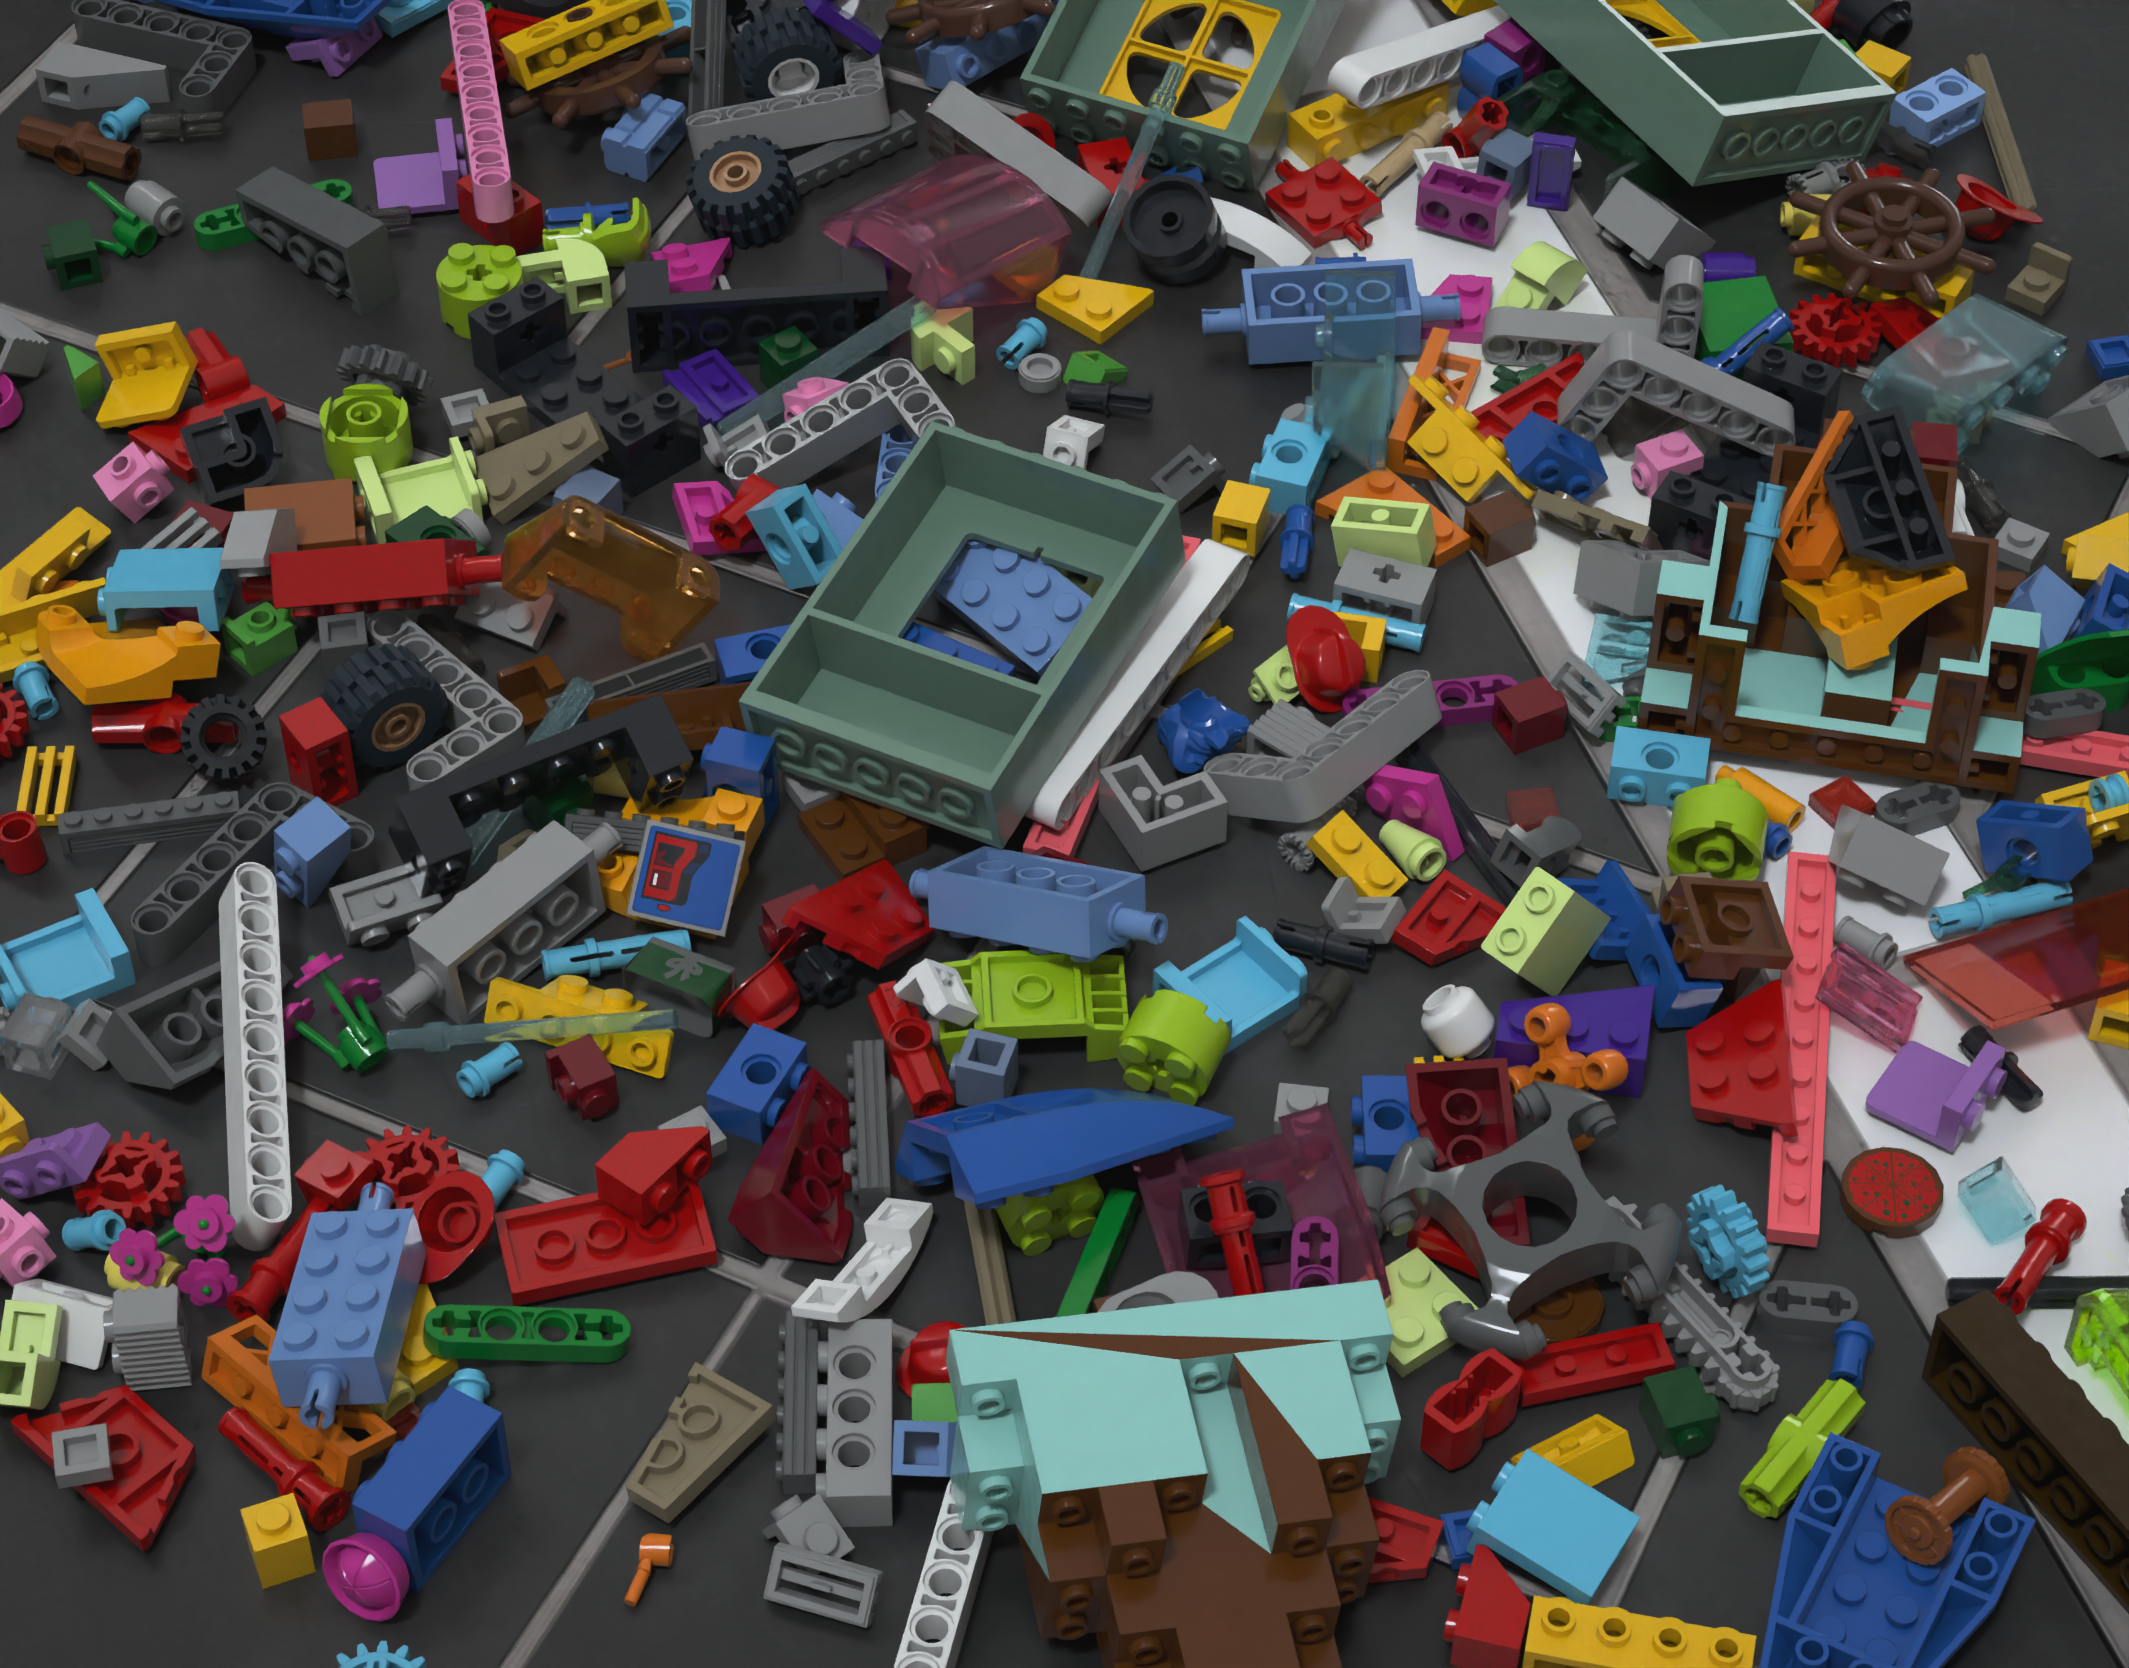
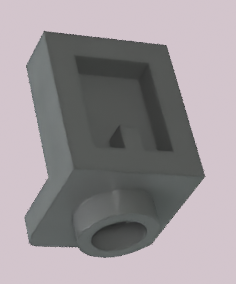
M1189 444L1150 479L1162 494L1178 501L1179 512L1182 513L1212 486L1222 494L1226 484L1220 476L1226 471L1210 452L1202 456Z

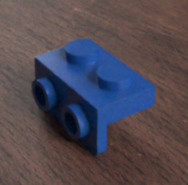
M1606 861L1595 879L1557 878V880L1611 917L1609 923L1588 951L1590 957L1593 960L1628 961L1624 952L1645 914L1652 913L1617 861Z

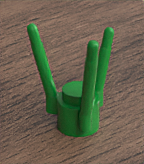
M89 181L87 187L105 202L109 209L119 216L112 228V234L116 238V242L93 237L96 248L115 252L123 258H126L130 252L139 256L147 254L156 242V227L126 209L93 181Z

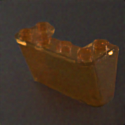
M578 495L569 496L506 535L504 541L503 591L517 599L534 602L545 594L547 579L559 586H563L590 599L595 604L602 605L620 614L619 632L624 648L630 654L648 662L668 655L720 602L719 575L707 560Z

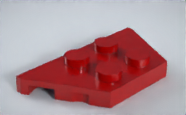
M1577 352L1473 410L1471 413L1480 422L1475 428L1486 439L1493 435L1503 444L1502 440L1531 411L1557 424V400L1584 366L1583 356Z
M886 859L790 906L781 921L787 927L794 930L798 923L802 921L825 932L823 944L838 951L849 953L857 960L876 969H880L926 944L935 928L929 927L928 917L915 898L911 896L910 891L891 863Z
M1778 979L1771 981L1686 1032L1690 1100L1692 1111L1697 1120L1713 1123L1729 1122L1735 1127L1754 1130L1756 1124L1778 1127L1782 1136H1798L1786 995L1782 981Z
M127 1385L102 1391L93 1398H77L60 1403L61 1412L30 1421L28 1420L27 1413L10 1420L14 1434L52 1469H54L51 1432L106 1423L110 1436L113 1480L73 1486V1488L143 1552L151 1547L197 1458L194 1445Z

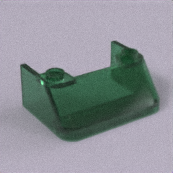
M1550 70L1542 73L1496 99V101H1503L1509 111L1506 118L1507 126L1504 129L1509 128L1528 138L1534 135L1535 132H1539L1557 122L1619 165L1621 168L1606 176L1604 200L1621 176L1660 200L1682 189L1686 184V180L1587 87L1561 70Z

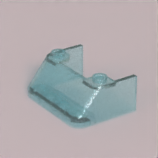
M1326 270L1324 324H1316L1315 349L1323 350V361H1313L1312 396H1306L1305 423H1313L1314 433L1366 470L1385 471L1387 441L1391 429L1396 381V271Z

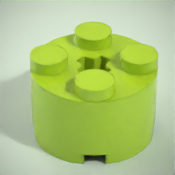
M457 243L448 249V256L441 261L436 271L442 321L445 325L448 323L453 326L454 333L471 339L468 313L524 284L521 263L512 247L508 245L471 246L467 243Z
M356 384L344 388V395L333 402L332 397H329L323 403L319 412V420L326 461L333 471L335 479L352 478V481L357 482L353 459L362 456L372 457L378 474L406 467L413 456L414 447L408 405L403 397L400 400L393 395V389L380 384Z
M1721 778L1716 780L1714 784L1697 786L1679 794L1673 803L1667 843V864L1675 875L1710 871L1712 878L1754 881L1759 875V870L1764 860L1769 814L1764 805L1755 796L1742 790L1741 784L1730 778Z
M1165 989L1156 990L1151 998H1147L1145 994L1141 997L1115 1048L1117 1060L1125 1070L1123 1080L1127 1085L1138 1091L1146 1092L1151 1087L1168 1092L1169 1096L1174 1100L1191 1105L1196 1104L1198 1098L1205 1093L1231 1042V1034L1227 1024L1220 1017L1215 1024L1205 1015L1208 1006L1189 995Z
M1093 1174L1053 1185L1054 1192L1045 1196L1024 1197L1023 1193L1006 1197L1007 1203L994 1209L1011 1241L1016 1246L1021 1247L1026 1256H1035L1048 1249L1052 1240L1067 1234L1074 1238H1079L1089 1234L1097 1220L1095 1215L1100 1210L1104 1200L1103 1191Z

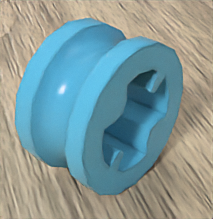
M2111 774L2105 780L2097 778L2090 782L2088 796L2094 813L2129 803L2128 785L2119 774Z

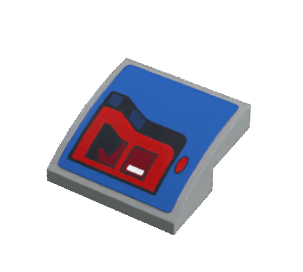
M647 819L625 914L725 937L746 841Z

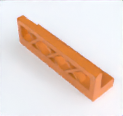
M1433 327L1414 374L1425 379L1430 375L1433 376L1450 392L1448 396L1453 400L1454 404L1452 405L1456 409L1460 405L1466 408L1481 369V360L1448 353L1450 330ZM1446 368L1465 372L1467 375L1450 381L1443 372ZM1411 384L1407 389L1388 436L1386 467L1392 472L1437 481L1439 474L1428 463L1409 459V456L1417 454V452L1407 441L1436 411Z
M1850 410L1837 412L1780 515L1778 528L1782 529L1780 538L1775 539L1772 552L1789 580L1828 579L1846 547L1823 482V474L1828 462H1831L1841 444L1843 435L1845 434L1846 436L1849 431V427L1854 419ZM1811 495V514L1807 520V500ZM1793 527V547L1790 549L1785 540Z
M257 1314L207 1337L201 1378L235 1407H244L259 1424L275 1436L299 1460L315 1462L322 1470V1477L333 1487H341L348 1493L356 1490L362 1461L395 1444L397 1432L364 1404L336 1405L338 1410L334 1412V1421L326 1429H322L321 1426L323 1412L320 1415L318 1428L312 1429L305 1426L299 1419V1409L301 1406L283 1407L268 1362L277 1331ZM254 1336L268 1348V1351L245 1348L239 1342ZM343 1427L364 1429L371 1436L357 1442L343 1431Z

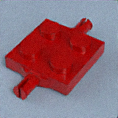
M1330 157L1304 172L1297 170L1287 159H1284L1283 163L1280 161L1276 165L1275 173L1281 176L1285 182L1265 192L1266 205L1314 249L1331 240L1343 237L1350 238L1360 249H1365V246L1369 247L1371 245L1373 236L1361 226L1369 219L1382 213V200L1338 161Z

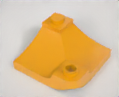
M1849 556L1837 561L1828 579L1789 580L1787 578L1780 581L1784 598L1794 605L1813 627L1825 645L1828 657L1846 670L1866 669L1872 666L1875 660L1890 655L1889 644L1913 620L1941 601L1968 589L1965 573L1952 564L1908 575Z
M53 605L48 610L38 614L36 627V642L45 663L84 705L171 698L173 681L216 677L221 643L203 625L197 622L181 621L176 626H165L157 618L123 620L119 631L109 632L107 622L88 623L74 608L66 605Z
M718 788L715 795L711 797L678 799L672 805L660 810H655L651 806L638 812L630 796L622 810V818L632 819L633 814L650 815V819L660 821L661 817L678 818V824L688 825L689 820L706 821V827L716 828L717 823L735 824V830L745 832L744 841H746V846L732 902L733 905L749 873L748 858L765 826L763 799ZM615 850L597 865L605 907L638 921L674 930L683 928L625 914L639 852ZM687 928L690 934L716 939L717 937L715 934Z

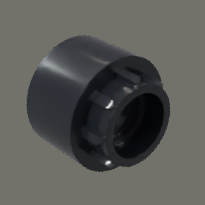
M1840 0L1831 19L1832 25L1857 51L1868 40L1896 50L1907 39L1913 28V19L1910 17L1911 5L1907 0Z

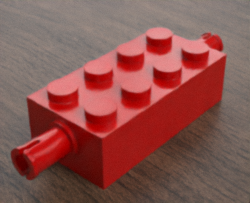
M447 538L270 553L271 574L243 577L241 591L246 604L266 601L273 602L274 609H290L291 617L318 618L364 611V614H369L379 610L395 609L403 611L422 609V607L463 606L465 605V597L480 595L479 584L508 583L511 579V563L508 555L504 553L477 557L476 541Z

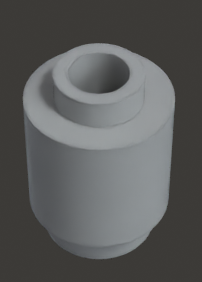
M138 180L128 188L124 199L126 207L144 221L155 226L157 234L162 236L170 235L183 225L186 216V205L182 199L155 181Z

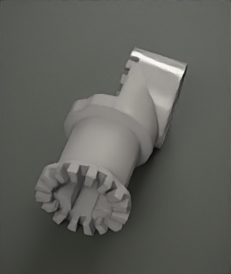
M1843 158V161L1837 159V161L1832 163L1828 161L1817 164L1814 170L1800 175L1797 173L1788 176L1785 187L1790 191H1787V194L1790 195L1795 191L1807 194L1835 193L1838 189L1851 183V181H1848V183H1845V180L1840 181L1839 177L1847 176L1845 168L1854 159L1851 158L1850 161H1847V158Z
M1347 795L1322 816L1305 822L1294 833L1283 834L1277 843L1280 844L1278 849L1282 850L1280 852L1281 855H1287V858L1284 859L1285 862L1291 861L1289 866L1291 868L1295 867V870L1298 872L1304 869L1307 871L1311 868L1314 858L1317 856L1309 849L1306 843L1340 811L1343 810L1348 816H1354L1356 812L1352 809H1357V801Z

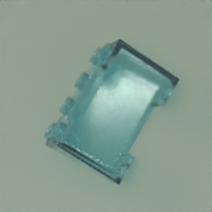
M1976 293L1888 356L1870 375L1860 396L1876 411L1900 405L1909 430H1911L1912 421L1957 425V455H1959L1972 440L1968 433L1984 419L1990 408L1994 407L1996 410L2002 408L2014 395L2015 390L2022 396H2026L2031 392L2036 396L2050 384L2053 379V375L2050 374L2051 369L2059 365L2069 352V349L2065 347L2069 337Z

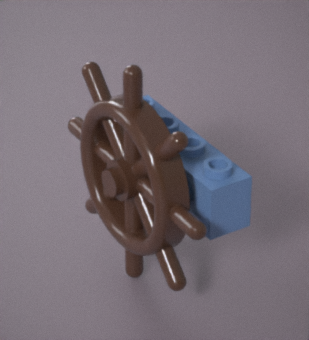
M918 0L917 4L890 9L886 13L885 18L890 25L922 20L921 24L908 30L905 35L906 41L910 45H917L933 35L938 36L915 49L926 86L944 89L949 81H955L965 87L1036 47L1059 0Z

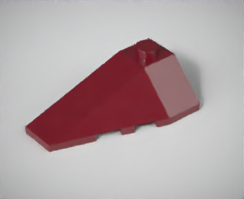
M1507 1058L1405 1064L1410 1116L1421 1138L1428 1136L1433 1143L1438 1155V1160L1434 1161L1438 1172L1496 1155L1517 1143ZM1524 1196L1507 1200L1492 1211L1487 1223L1499 1237L1515 1245L1530 1246Z
M815 1068L808 1071L739 1187L728 1221L742 1237L750 1240L764 1254L836 1263L843 1258L853 1227L852 1212L845 1208L844 1192L851 1188V1174L843 1170V1151L850 1148L848 1100Z

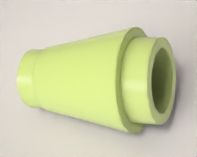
M1396 819L1388 821L1380 830L1379 841L1385 846L1409 878L1429 881L1442 871L1446 863V852L1443 850L1442 843L1437 838L1401 823Z

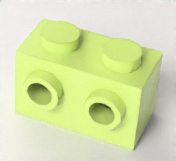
M1344 496L1331 524L1338 566L1341 567L1350 548L1428 567L1437 546L1430 504Z

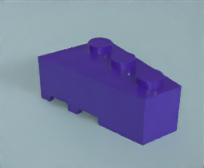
M1655 985L1501 1002L1493 1058H1507L1508 1068L1515 1065H1526L1531 1068L1534 1063L1538 1062L1540 1058L1539 1048L1526 1035L1524 1030L1525 1016L1536 1006L1545 1003H1557L1568 1011L1571 1018L1570 1031L1566 1035L1570 1051L1579 1052L1587 1057L1589 1054L1601 1049H1615L1621 1052L1627 1060L1628 1075L1620 1086L1607 1091H1595L1590 1088L1588 1092L1640 1098L1647 1057Z

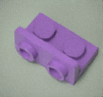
M373 17L358 31L327 38H295L285 48L292 61L308 59L311 62L321 61L329 77H338L383 37V33Z
M96 1122L76 1129L69 1128L62 1133L42 1139L35 1138L21 1151L0 1157V1186L8 1194L15 1196L18 1200H23L86 1182L111 1134Z

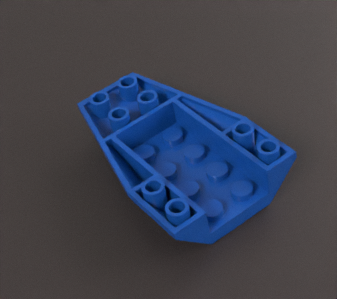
M392 0L153 1L177 10L270 35L294 38H327L360 30Z
M1103 1088L1042 1091L998 1099L906 1121L895 1160V1170L897 1175L915 1181L917 1186L942 1183L946 1180L945 1174L952 1173L955 1197L975 1204L977 1209H991L1005 1205L1007 1203L1006 1197L1021 1193H1023L1024 1197L1045 1196L1054 1192L1053 1185L1073 1181L1146 1156L1171 1151L1172 1148L1186 1143L1199 1144L1216 1140L1217 1133L1235 1128L1232 1117L1149 1093Z
M1830 1432L1787 1517L1760 1668H1943L1994 1611L2031 1534L2036 1519L1984 1497L1974 1518L1962 1514L1950 1525L1953 1531V1547L1944 1559L1934 1565H1920L1917 1562H1912L1906 1556H1903L1890 1541L1889 1534L1885 1528V1514L1888 1507L1902 1496L1917 1495L1921 1498L1923 1496L1877 1477L1881 1453Z

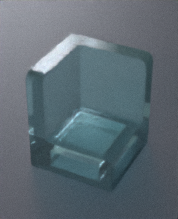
M2003 1156L1958 1181V1197L1990 1244L1995 1245L2036 1221V1206Z

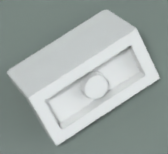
M39 1278L14 1285L11 1300L56 1304L63 1307L56 1360L93 1370L103 1366L108 1344L104 1336L103 1314L104 1311L112 1310L113 1298Z

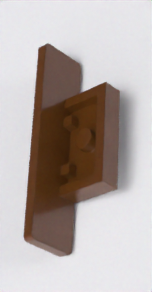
M752 681L593 700L587 703L588 718L591 721L661 693L689 751L697 750L699 754H702L707 743L713 744L721 726L746 730L738 701Z

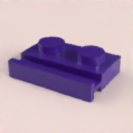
M716 348L680 363L678 370L670 372L666 369L662 371L663 385L665 387L671 385L697 406L698 423L701 427L709 423L715 425L719 422L726 425L761 410V396Z

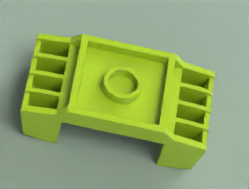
M1029 950L980 952L971 959L941 963L957 969L979 1014L966 1027L947 1020H939L940 1043L948 1065H951L954 1054L956 1052L960 1053L970 1028L1017 1039L1085 1036L1087 1062L1117 1058L1115 1048L1129 1022L1123 956L1099 954L1097 960L1076 962L1072 961L1068 954L1058 952L1036 954Z

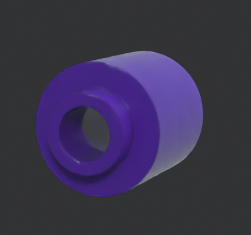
M1702 252L1700 254L1699 260L1704 267V282L1756 277V264L1753 256H1745L1743 252Z

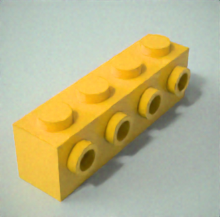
M1445 81L1367 109H1361L1337 93L1288 113L1287 147L1310 168L1330 157H1333L1338 162L1403 135L1412 128H1418L1433 112L1441 111L1447 115L1450 83Z
M1534 1595L1522 1668H1752L1756 1636L1740 1633L1729 1627L1711 1628L1685 1623L1674 1617L1657 1618L1629 1613L1627 1610L1619 1607L1602 1608L1574 1603L1572 1600L1564 1597L1547 1598Z

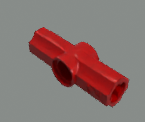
M172 693L171 698L149 699L148 703L93 704L91 714L94 743H143L149 750L158 754L175 753L182 748L180 743L182 722L187 718L188 711L193 705L196 707L200 703H188L182 696ZM229 721L216 722L208 728L205 734V743L238 742L239 727Z
M896 980L879 984L878 988L867 996V1004L881 1039H884L891 1074L899 1080L913 1116L927 1117L944 1113L949 1107L954 1105L955 1098L933 1046L930 1025L921 1018L915 1003L896 996L893 989L897 984Z

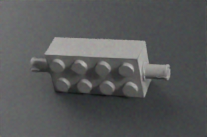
M553 820L539 832L530 835L523 845L504 860L496 862L485 875L467 889L458 892L451 902L429 919L420 922L415 930L408 935L415 963V974L384 997V1000H386L385 1004L390 1012L397 1019L404 1022L412 1013L427 1001H430L461 1027L465 1026L486 1008L491 980L501 977L518 983L542 963L541 950L561 948L606 911L597 865L623 846L619 833L610 824L603 822L586 838L580 840Z

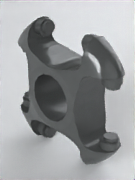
M1532 1081L1531 1084L1519 1089L1518 1093L1512 1096V1101L1522 1119L1528 1117L1532 1122L1543 1119L1545 1124L1501 1153L1441 1172H1431L1435 1168L1434 1161L1438 1160V1155L1428 1136L1423 1138L1417 1137L1408 1142L1404 1141L1385 1177L1379 1205V1219L1382 1220L1386 1229L1392 1232L1393 1236H1400L1410 1231L1415 1226V1220L1419 1214L1429 1215L1439 1221L1453 1236L1474 1264L1485 1289L1488 1302L1484 1307L1477 1310L1474 1309L1471 1303L1462 1304L1461 1301H1454L1443 1307L1439 1311V1316L1441 1318L1440 1323L1447 1333V1338L1479 1353L1495 1348L1508 1359L1516 1361H1528V1359L1540 1354L1542 1349L1546 1348L1548 1344L1542 1329L1537 1323L1531 1325L1524 1319L1514 1324L1513 1320L1530 1306L1558 1289L1593 1276L1613 1271H1626L1627 1279L1623 1281V1286L1633 1304H1644L1650 1300L1657 1299L1667 1284L1675 1265L1681 1236L1682 1222L1677 1217L1673 1208L1668 1207L1666 1203L1657 1204L1647 1210L1644 1214L1645 1220L1641 1224L1642 1230L1633 1229L1621 1220L1586 1178L1574 1151L1572 1140L1583 1134L1588 1138L1596 1137L1597 1140H1602L1613 1135L1618 1130L1617 1117L1608 1101L1572 1086L1542 1081ZM1529 1196L1544 1198L1558 1205L1569 1216L1572 1224L1568 1231L1554 1242L1530 1247L1515 1245L1499 1237L1488 1225L1487 1220L1492 1211L1507 1200Z

